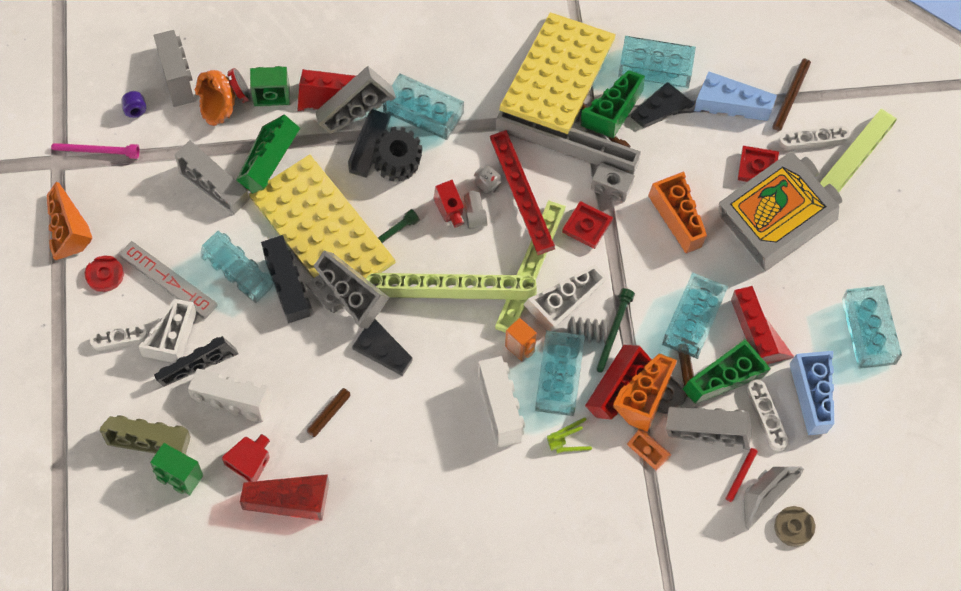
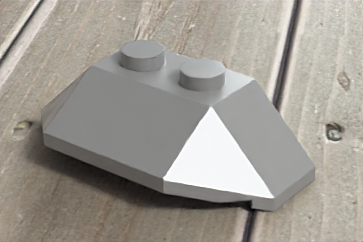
M773 466L769 471L765 469L759 475V481L755 485L751 483L745 490L746 496L743 500L745 528L749 530L801 477L804 471L802 466Z

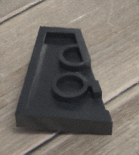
M666 82L631 114V118L640 126L646 128L662 121L667 116L672 114L674 116L683 109L694 107V102L669 82Z
M374 319L368 329H363L352 346L356 352L401 376L404 375L413 361L410 354L376 319Z

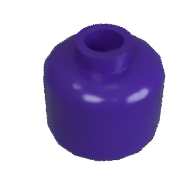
M130 91L122 96L121 105L126 116L138 118L145 113L146 102L140 92Z

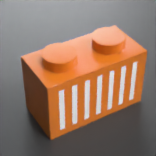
M519 318L506 330L505 347L521 361L526 357L530 358L536 351L537 332Z

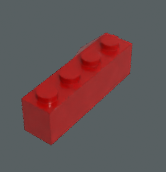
M302 69L297 110L304 111L306 108L318 110L348 84L355 75Z
M753 286L734 290L731 302L745 338L766 364L794 358V355L765 317Z
M622 346L587 401L585 407L596 418L612 420L618 414L613 404L620 389L628 385L632 378L644 370V367L652 360L641 346Z

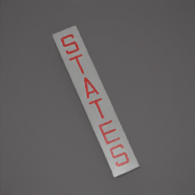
M133 241L119 253L122 259L178 300L193 302L196 313L202 318L206 319L218 306L214 300Z

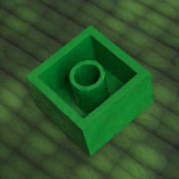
M287 67L250 68V89L254 107L290 105V84Z
M166 443L162 444L150 462L156 479L164 485L167 483L172 485L173 489L180 494L186 493L191 495L203 477L198 461Z

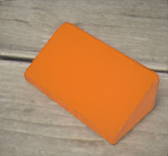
M641 429L627 443L633 451L656 471L672 456L646 431Z

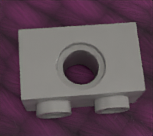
M600 162L593 176L591 189L596 193L610 196L616 201L625 202L633 186L635 175Z

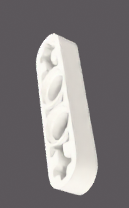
M845 126L789 131L781 134L779 146L783 150H797L839 145L847 142L850 132ZM825 134L828 139L821 140L818 135ZM807 136L810 141L803 142L800 137Z
M753 380L747 388L749 399L770 448L776 452H782L788 445L787 434L766 385L761 380ZM754 386H756L757 389L760 388L759 395L756 390L753 391ZM764 402L768 404L769 410L762 411L758 405ZM766 421H775L777 427L773 429L767 427ZM776 436L779 441H783L781 446L779 443H775Z

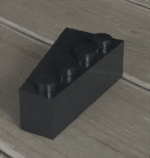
M283 235L262 241L264 259L288 324L310 317L309 309L312 306L309 298L304 296L306 292L304 284L299 282L298 268L293 265V255L291 250H288Z

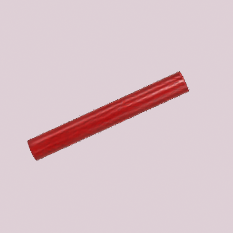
M751 448L725 498L727 501L733 502L758 453L756 449Z

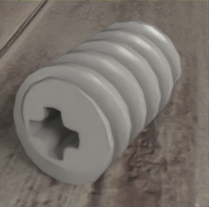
M571 316L567 325L566 340L568 341L570 335H572L573 341H576L577 337L580 336L581 342L587 337L588 342L591 343L593 337H595L596 343H599L600 339L603 338L605 344L607 337L605 319H602L599 324L595 318L591 324L590 318H586L583 323L582 317H579L577 322H575V318Z

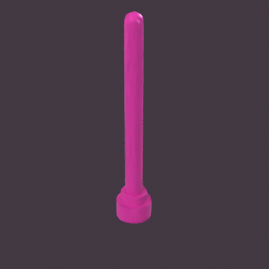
M53 143L51 145V149L55 151L124 154L130 159H138L140 154L139 144H130L126 147Z

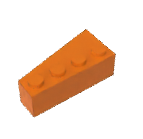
M683 171L653 183L648 197L685 253H689L702 247L707 234L701 217L697 213L696 203L691 197V189L689 184L686 183V175Z

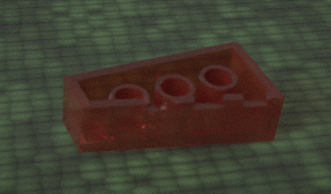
M328 474L244 482L240 505L242 510L322 521L330 483Z

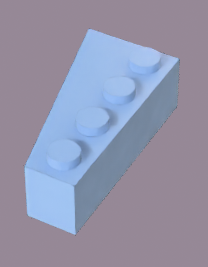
M708 72L697 97L694 111L701 112V110H705L712 114L720 112L727 113L728 116L742 115L744 118L768 121L777 95Z
M833 351L796 354L789 364L808 435L827 434L834 425Z

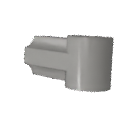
M469 191L464 195L468 228L487 226V215L485 209L483 210L480 192Z

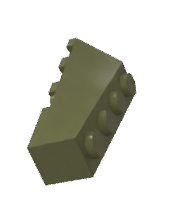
M117 415V417L109 416L99 430L108 446L154 454L157 453L163 443H166L186 455L191 438L188 429L183 426L176 425L171 427L162 422L148 423L144 419L131 420L122 415Z

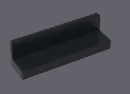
M375 108L369 111L348 160L349 173L367 178L373 163L372 157L376 139L379 135L382 136V132L388 128L391 120L390 114L376 111Z

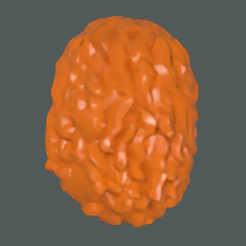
M218 70L200 73L194 90L195 94L200 97L199 107L202 118L211 126L223 124L224 119L230 118L233 106L235 105V93L230 85L229 77Z

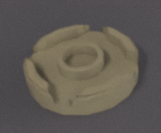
M797 506L784 508L779 512L774 523L776 536L781 542L793 547L807 544L812 539L816 528L812 515L806 512L804 508Z

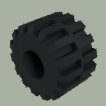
M391 127L390 132L387 129L384 130L382 136L379 135L374 145L372 161L375 163L374 168L376 171L381 170L380 176L383 178L386 175L389 176L390 181H394V178H398V181H404L405 176L409 179L412 177L413 172L416 173L421 161L423 149L422 145H419L420 139L419 137L414 138V132L411 130L409 133L405 132L406 128L401 127L400 130H396V127Z

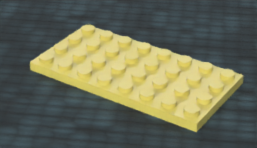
M550 12L500 104L499 111L568 134L615 40L616 34Z
M310 154L270 179L264 190H259L253 194L251 192L248 193L251 200L279 236L283 235L287 246L312 278L320 275L314 268V264L324 250L337 255L364 278L371 273H382L396 263L393 256Z

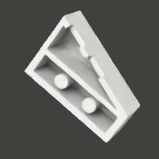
M178 299L172 301L160 317L161 320L155 328L151 329L146 340L138 346L142 357L175 363L177 359L183 356L196 316L193 302Z

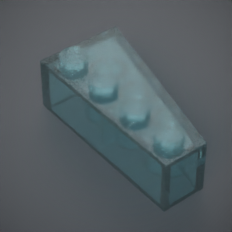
M218 230L202 245L200 257L204 261L209 259L212 264L211 266L216 271L221 269L229 282L238 283L237 288L253 302L257 303L272 289V277L266 272L263 273L253 259L249 260L242 248L234 246L227 234H222Z

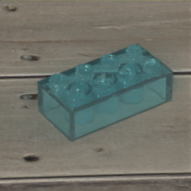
M625 36L618 77H621L630 70L644 75V81L660 84L669 82L672 86L689 88L696 47Z
M399 73L392 84L396 99L384 102L383 112L448 140L464 114V101Z
M692 272L667 328L662 345L698 359L725 298L728 286Z
M884 285L846 289L842 303L858 368L897 365L902 352Z
M546 330L535 411L574 416L584 335Z

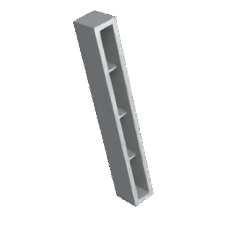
M502 111L499 112L496 118L497 131L507 130L509 135L598 166L602 162L632 175L635 174L638 167L641 151L574 128H571L569 133L565 134Z

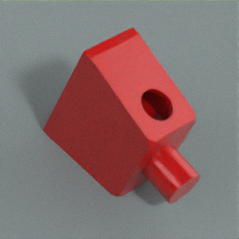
M453 179L436 185L433 199L444 221H452L454 228L463 225L464 205Z
M260 434L255 442L248 437H244L223 455L224 465L252 485H255L270 459L269 452L265 449L270 440L263 434Z

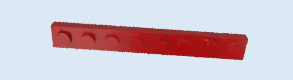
M507 130L490 135V141L537 255L555 250L554 242Z

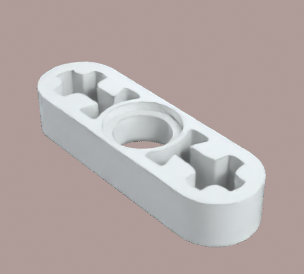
M141 324L96 331L91 335L90 343L95 350L103 351L141 344L148 337V333ZM137 331L141 332L140 337H136ZM116 334H124L122 341L117 342L114 340ZM98 338H102L101 344H97Z

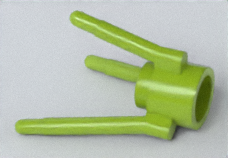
M584 417L557 432L547 435L551 451L556 450L558 454L566 451L592 450L591 446L563 447L566 444L565 437L582 430V426L574 427L585 422L587 419Z

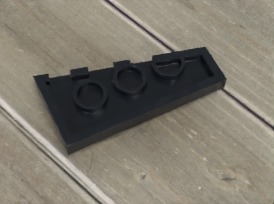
M223 336L216 337L204 347H198L188 356L180 357L172 365L161 368L154 376L156 381L165 387L188 377V372L204 370L205 365L211 362L218 364L223 361V357L230 354L234 357L239 353Z

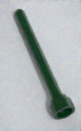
M410 209L405 213L400 222L377 238L383 243L405 226L415 225L420 219L416 212Z
M622 288L618 296L620 304L596 368L599 373H602L605 369L626 307L630 302H633L635 293L630 289Z

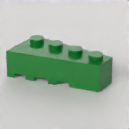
M630 70L624 73L614 82L610 89L607 88L599 99L596 98L590 107L582 110L581 126L614 138L642 94L645 76Z
M285 114L262 126L236 181L252 194L259 190H264L268 185V180L299 132L300 127Z
M745 339L690 379L683 390L697 404L749 384L753 380L762 379L771 368Z

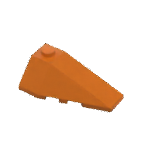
M55 182L47 194L48 214L51 215V224L48 225L49 231H52V239L49 240L53 259L59 260L83 252L87 245L91 243L92 235L88 224L59 182Z
M659 353L644 367V370L632 378L628 385L620 389L613 407L629 425L648 432L676 366V359Z

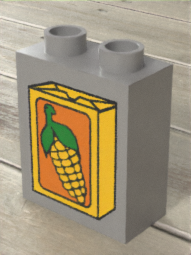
M790 151L719 202L721 219L765 272L835 223L839 217V204L842 203L839 192L831 184L823 187L815 178L819 175V172L814 163L806 156L800 160L793 151Z

